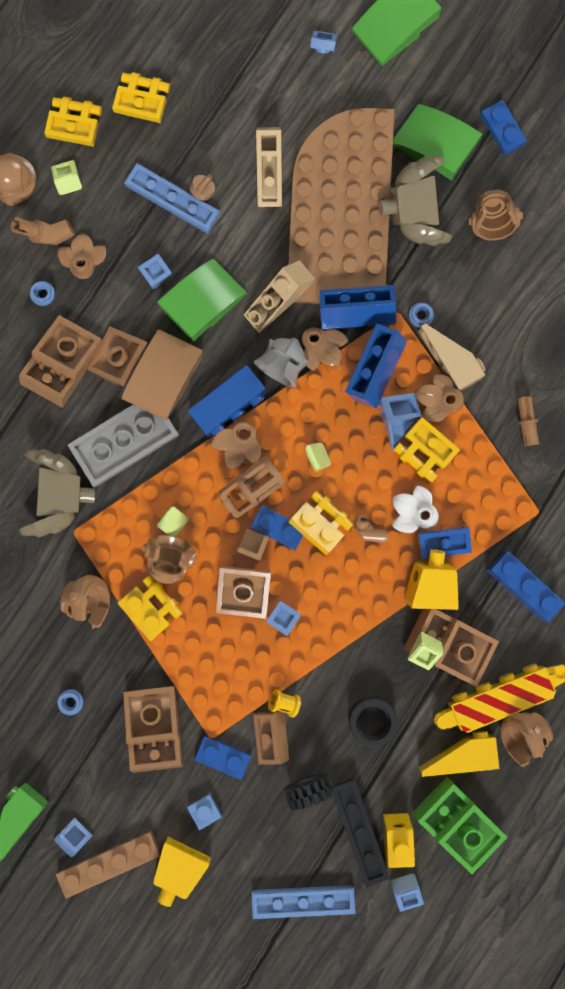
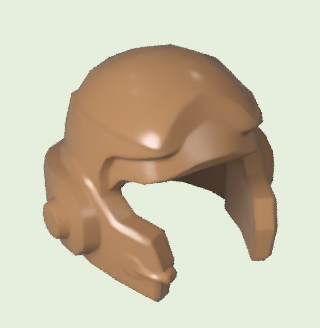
M6 153L0 155V200L8 206H13L27 200L33 194L36 185V175L33 166L28 160L13 153Z
M491 190L479 196L476 201L475 210L471 213V217L468 218V223L471 225L476 236L485 240H500L510 236L519 227L520 221L523 219V212L514 206L507 192Z
M157 535L149 539L147 544L143 546V552H145V557L148 560V571L160 583L173 584L181 580L189 567L192 568L197 563L198 556H196V550L193 549V546L188 541L178 537Z
M86 575L74 582L70 581L60 595L61 611L76 621H85L86 614L90 613L91 616L88 622L92 629L102 625L110 608V591L104 580L93 575Z
M536 712L513 713L506 717L500 726V736L505 749L521 767L528 765L531 759V755L526 751V747L530 748L533 758H542L545 748L553 740L550 724L543 716Z

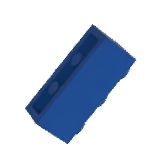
M395 285L320 290L322 329L376 326V323L380 325L396 324Z
M376 323L345 390V393L354 401L374 409L377 408L407 343L399 331Z
M246 365L188 410V413L208 438L211 435L215 437L221 430L226 429L224 425L230 420L235 422L245 414L244 409L251 404L253 407L259 404L265 398L263 395L266 393V389Z
M509 551L502 552L486 569L492 577L540 621L550 622L565 605V602Z

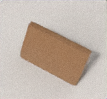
M284 712L253 713L258 765L282 764L289 761Z

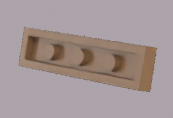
M150 830L57 872L56 877L66 899L158 858L161 853Z

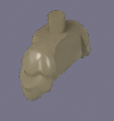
M442 155L424 156L417 162L409 163L397 176L395 181L396 187L390 189L391 199L379 201L380 215L392 214L393 223L400 225V230L404 236L418 244L425 243L431 246L450 243L453 237L446 232L430 227L439 225L435 176L423 178L445 162Z
M27 449L23 454L24 456L47 468H39L37 517L46 518L28 524L19 529L22 536H36L39 538L50 533L57 534L73 522L75 513H79V502L94 503L95 488L80 487L81 478L77 476L75 466L65 456L54 454L46 449Z

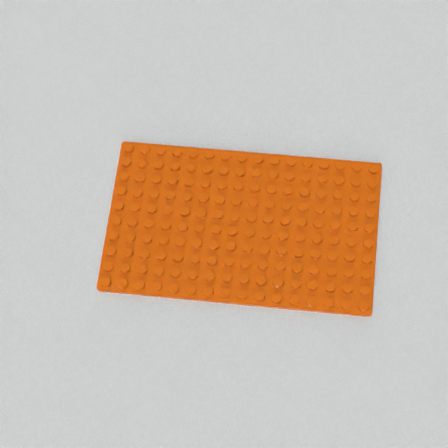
M396 313V324L383 326L399 331L407 343L381 398L415 393L423 385H433L434 374H443L402 315ZM374 328L340 350L341 364L339 367L328 366L323 363L319 364L314 371L310 370L298 378L295 388L285 387L226 427V429H233L237 423L243 421L251 423L256 430V440L261 446L259 461L264 456H267L286 482V485L259 502L257 506L236 518L221 503V498L218 495L219 490L233 481L235 477L247 471L255 463L246 459L239 467L229 469L225 462V451L212 448V442L215 438L213 436L74 530V536L119 602L136 586L143 593L149 589L143 582L146 577L151 575L148 571V560L145 557V552H143V546L147 544L149 539L157 535H168L157 527V524L170 507L174 506L189 518L176 537L188 541L193 546V549L196 550V556H198L197 563L192 568L189 567L181 580L173 584L161 583L164 586L162 589L171 599L174 598L179 603L177 606L183 614L177 619L170 612L164 617L170 625L151 642L133 621L132 623L210 738H215L266 703L274 689L282 692L405 607L407 603L404 601V596L414 564L416 562H429V558L421 559L418 532L468 526L470 528L472 553L445 556L444 563H448L458 570L535 517L539 512L534 502L464 404L459 411L448 413L444 420L428 422L460 449L443 470L438 465H433L431 470L438 476L432 483L427 478L420 477L417 474L418 471L408 462L404 463L399 459L401 456L394 450L392 452L378 406L376 409L354 401L345 393ZM449 396L447 398V403L453 404L456 398L454 396ZM417 399L421 415H423L427 406H424ZM419 417V418L416 420V422H415V423L413 424V426L409 429V431L415 426V424H416L422 417ZM242 430L239 433L242 439H246L249 435L246 430ZM405 436L400 441L407 449L412 444ZM322 443L331 460V465L316 472L312 468L305 448L311 444ZM419 449L414 453L424 464L429 459ZM268 472L251 485L252 489L270 478V473ZM238 486L227 494L235 503L237 509L248 502L247 499L243 501L237 494ZM417 486L426 488L431 493L432 505L439 514L436 525L429 529L419 528L413 533H404L396 530L392 525L400 514L393 505V497L399 494L413 495ZM316 491L323 497L327 496L331 500L330 503L340 512L344 511L348 514L347 518L353 523L357 516L365 515L369 518L368 521L374 529L387 530V542L364 541L356 532L354 525L349 531L340 525L337 529L344 536L327 556L305 536L302 537L296 551L270 538L261 561L236 552L246 528L257 532L251 526L262 505L291 519L306 502L313 508L317 506L310 499ZM324 510L320 513L330 523L334 521ZM423 512L421 515L423 520H427L430 517L429 512ZM220 566L271 571L266 619L216 613ZM155 595L149 599L158 610L164 606ZM279 601H282L301 614L288 636L266 622Z

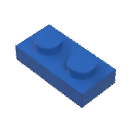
M503 100L481 112V118L504 156L525 145L527 140Z
M263 505L251 526L257 532L269 536L271 539L295 551L303 537L289 523L290 519Z
M468 526L418 532L421 559L429 558L431 549L445 551V556L472 553L470 528Z
M205 735L195 761L242 780L251 754Z

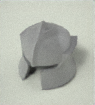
M296 338L269 339L265 353L254 361V364L266 375L293 388L296 387L299 372L309 363L305 359V353Z

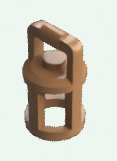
M264 456L258 463L220 489L218 495L226 510L238 518L254 506H257L259 502L277 489L282 488L286 485V482L268 457ZM268 472L270 473V478L252 489L251 485ZM237 486L239 489L236 492L243 501L248 500L247 503L238 509L230 496L227 495Z

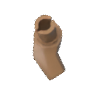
M15 217V221L13 220L11 223V230L14 233L26 235L34 243L58 245L75 235L72 226L67 220L50 225L40 220L31 222Z

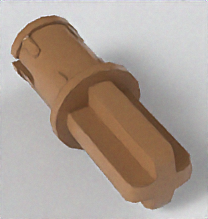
M531 396L520 397L518 405L521 422H518V425H521L523 446L540 444L536 424L538 419L534 417Z

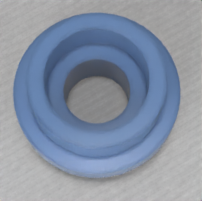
M40 281L31 287L30 297L35 304L47 306L54 300L55 290L50 283ZM47 291L46 297H39L40 292Z
M426 303L415 304L409 312L410 322L419 328L425 323L430 325L434 318L433 309ZM417 313H424L425 319H418Z
M66 690L58 698V707L66 715H74L83 707V697L76 690ZM69 697L75 700L73 707L67 704Z

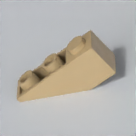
M300 260L283 267L245 312L244 316L257 332L261 333L307 290L315 278Z

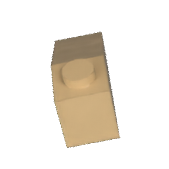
M281 127L257 128L258 207H282Z
M426 323L420 327L418 331L443 374L452 380L454 388L462 391L485 376V367L479 358H475L471 352Z

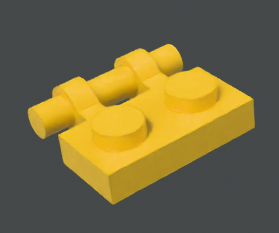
M123 72L121 82L129 85L128 88L118 85L112 107L114 113L161 123L166 97L158 94L159 92L169 93L170 83L162 82L161 78L153 77V79L141 77L139 73L132 72V74ZM139 87H143V88H147V89H150V90H149V92H145V91H140V90H137V89H138Z
M54 97L52 106L60 108L59 112L49 110L44 133L46 138L94 147L99 123L97 119L90 117L92 115L101 116L102 106L93 105V102L84 101V103L72 101L70 97H63L62 99ZM71 111L80 112L81 116L71 115L69 113Z
M423 417L405 436L412 443L411 446L407 449L399 443L394 449L401 456L399 459L404 463L408 462L418 471L417 474L420 477L427 478L431 483L438 476L431 470L433 465L436 464L443 470L460 451L457 446ZM417 449L429 458L425 464L414 455Z
M316 491L310 499L317 506L313 508L306 502L290 519L289 523L327 556L344 536L337 528L341 525L349 531L354 523L347 518L348 514L344 511L340 512L333 506L327 496L323 497ZM323 510L334 519L332 523L320 514Z
M149 575L143 580L149 588L145 593L136 586L118 602V605L151 642L170 625L164 617L170 612L177 619L183 612L177 606L179 603L174 598L171 599L162 589L164 586L160 582H156ZM154 595L164 605L160 610L149 600Z

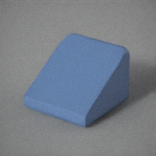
M74 818L54 841L70 857H73L93 835Z
M414 873L391 880V886L400 912L424 904Z

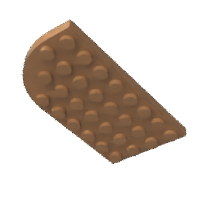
M359 108L341 112L321 123L303 143L296 158L293 172L288 265L300 260L315 280L294 303L320 304V290L386 286L389 215L381 216L378 205L380 200L390 199L394 109Z

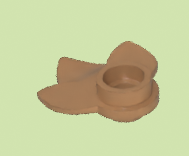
M86 234L76 236L71 243V247H59L58 249L60 263L70 268L71 273L79 279L89 278L93 274L95 266L102 263L106 257V247L102 245L94 247L92 240Z
M316 327L307 329L302 336L305 359L309 361L306 366L312 371L320 363L339 367L341 364L339 347L348 343L347 337L336 329L325 331ZM317 336L319 340L311 342L310 337Z
M434 374L433 385H423L415 391L418 401L427 406L422 415L427 422H440L446 418L448 413L459 411L464 404V396L461 391L454 388L452 380L443 374ZM449 396H454L456 398L453 404L447 403V398Z
M239 422L233 429L221 430L212 442V448L225 451V462L229 469L239 467L246 459L256 464L261 456V446L256 440V430L249 422ZM242 430H246L249 433L246 439H242L239 436Z

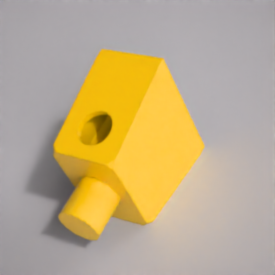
M431 549L429 562H416L414 564L404 596V601L411 608L458 610L457 570L450 564L444 563L445 551Z
M383 814L385 865L388 868L415 867L413 827L409 814ZM394 825H403L404 827H394Z
M167 837L153 882L154 885L162 888L157 901L164 906L171 907L175 896L187 899L207 870L211 857Z

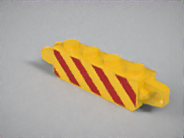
M536 663L522 668L523 672L514 676L513 673H509L499 677L500 682L490 685V682L483 683L475 687L476 691L470 694L466 692L458 693L452 696V701L447 702L449 708L435 714L434 723L443 730L457 726L460 730L468 733L506 718L513 713L521 712L553 699L556 693L555 687L565 682V666L558 664L543 667L537 666Z

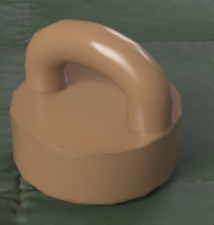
M197 175L193 178L190 184V191L195 198L205 201L212 197L215 191V185L212 181L213 175Z

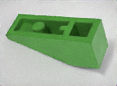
M27 783L23 784L20 788L15 786L6 796L8 802L3 807L0 818V862L49 803Z

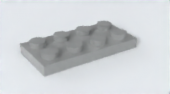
M133 404L68 444V447L92 486L96 488L172 441L179 434L169 418L165 420Z

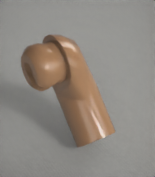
M357 516L354 521V528L364 541L387 542V530L374 529L367 516Z

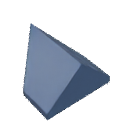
M415 393L383 397L378 403V409L392 452L416 420L422 417Z

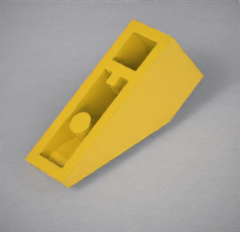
M488 731L472 732L473 736L464 737L419 766V773L422 777L499 769L496 737L488 734Z

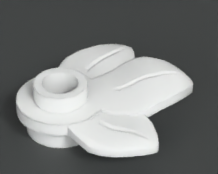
M417 486L413 495L399 494L393 497V505L400 514L392 525L396 530L404 533H413L419 528H432L438 522V511L432 505V495L426 488ZM429 512V519L423 520L421 518L422 513Z

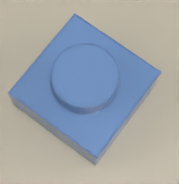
M314 30L310 48H315L319 53L334 51L337 34Z
M159 254L138 267L152 289H155L173 276Z
M279 601L266 622L288 636L301 614L282 601Z
M210 793L187 806L199 830L222 818V814Z

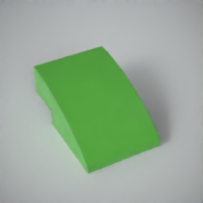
M377 0L353 26L352 31L380 65L383 66L418 39L420 32L439 18L441 7L435 0Z
M418 104L394 137L393 146L416 162L424 156L442 155L445 162L435 170L452 181L479 143L482 133L442 111Z
M211 259L179 282L157 303L194 342L210 326L213 327L247 295V292L214 259Z
M448 777L412 812L416 820L471 874L508 838Z

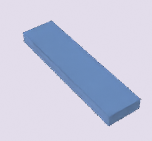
M136 163L124 182L125 186L207 234L220 215V211L195 198L190 193Z
M353 885L252 890L251 892L253 919L355 914Z

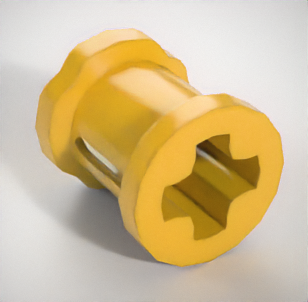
M274 689L270 695L268 710L271 712H284L289 717L294 718L300 710L301 697L296 694L293 696L286 695Z

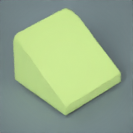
M74 160L51 167L53 180L60 195L82 189Z
M322 443L306 446L305 452L314 471L317 472L331 465V460Z
M173 506L170 507L159 521L157 527L168 535L176 537L189 518Z
M421 632L408 655V660L430 670L444 654L442 642Z

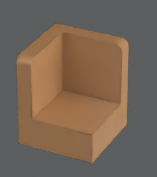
M246 528L236 552L261 561L270 537Z

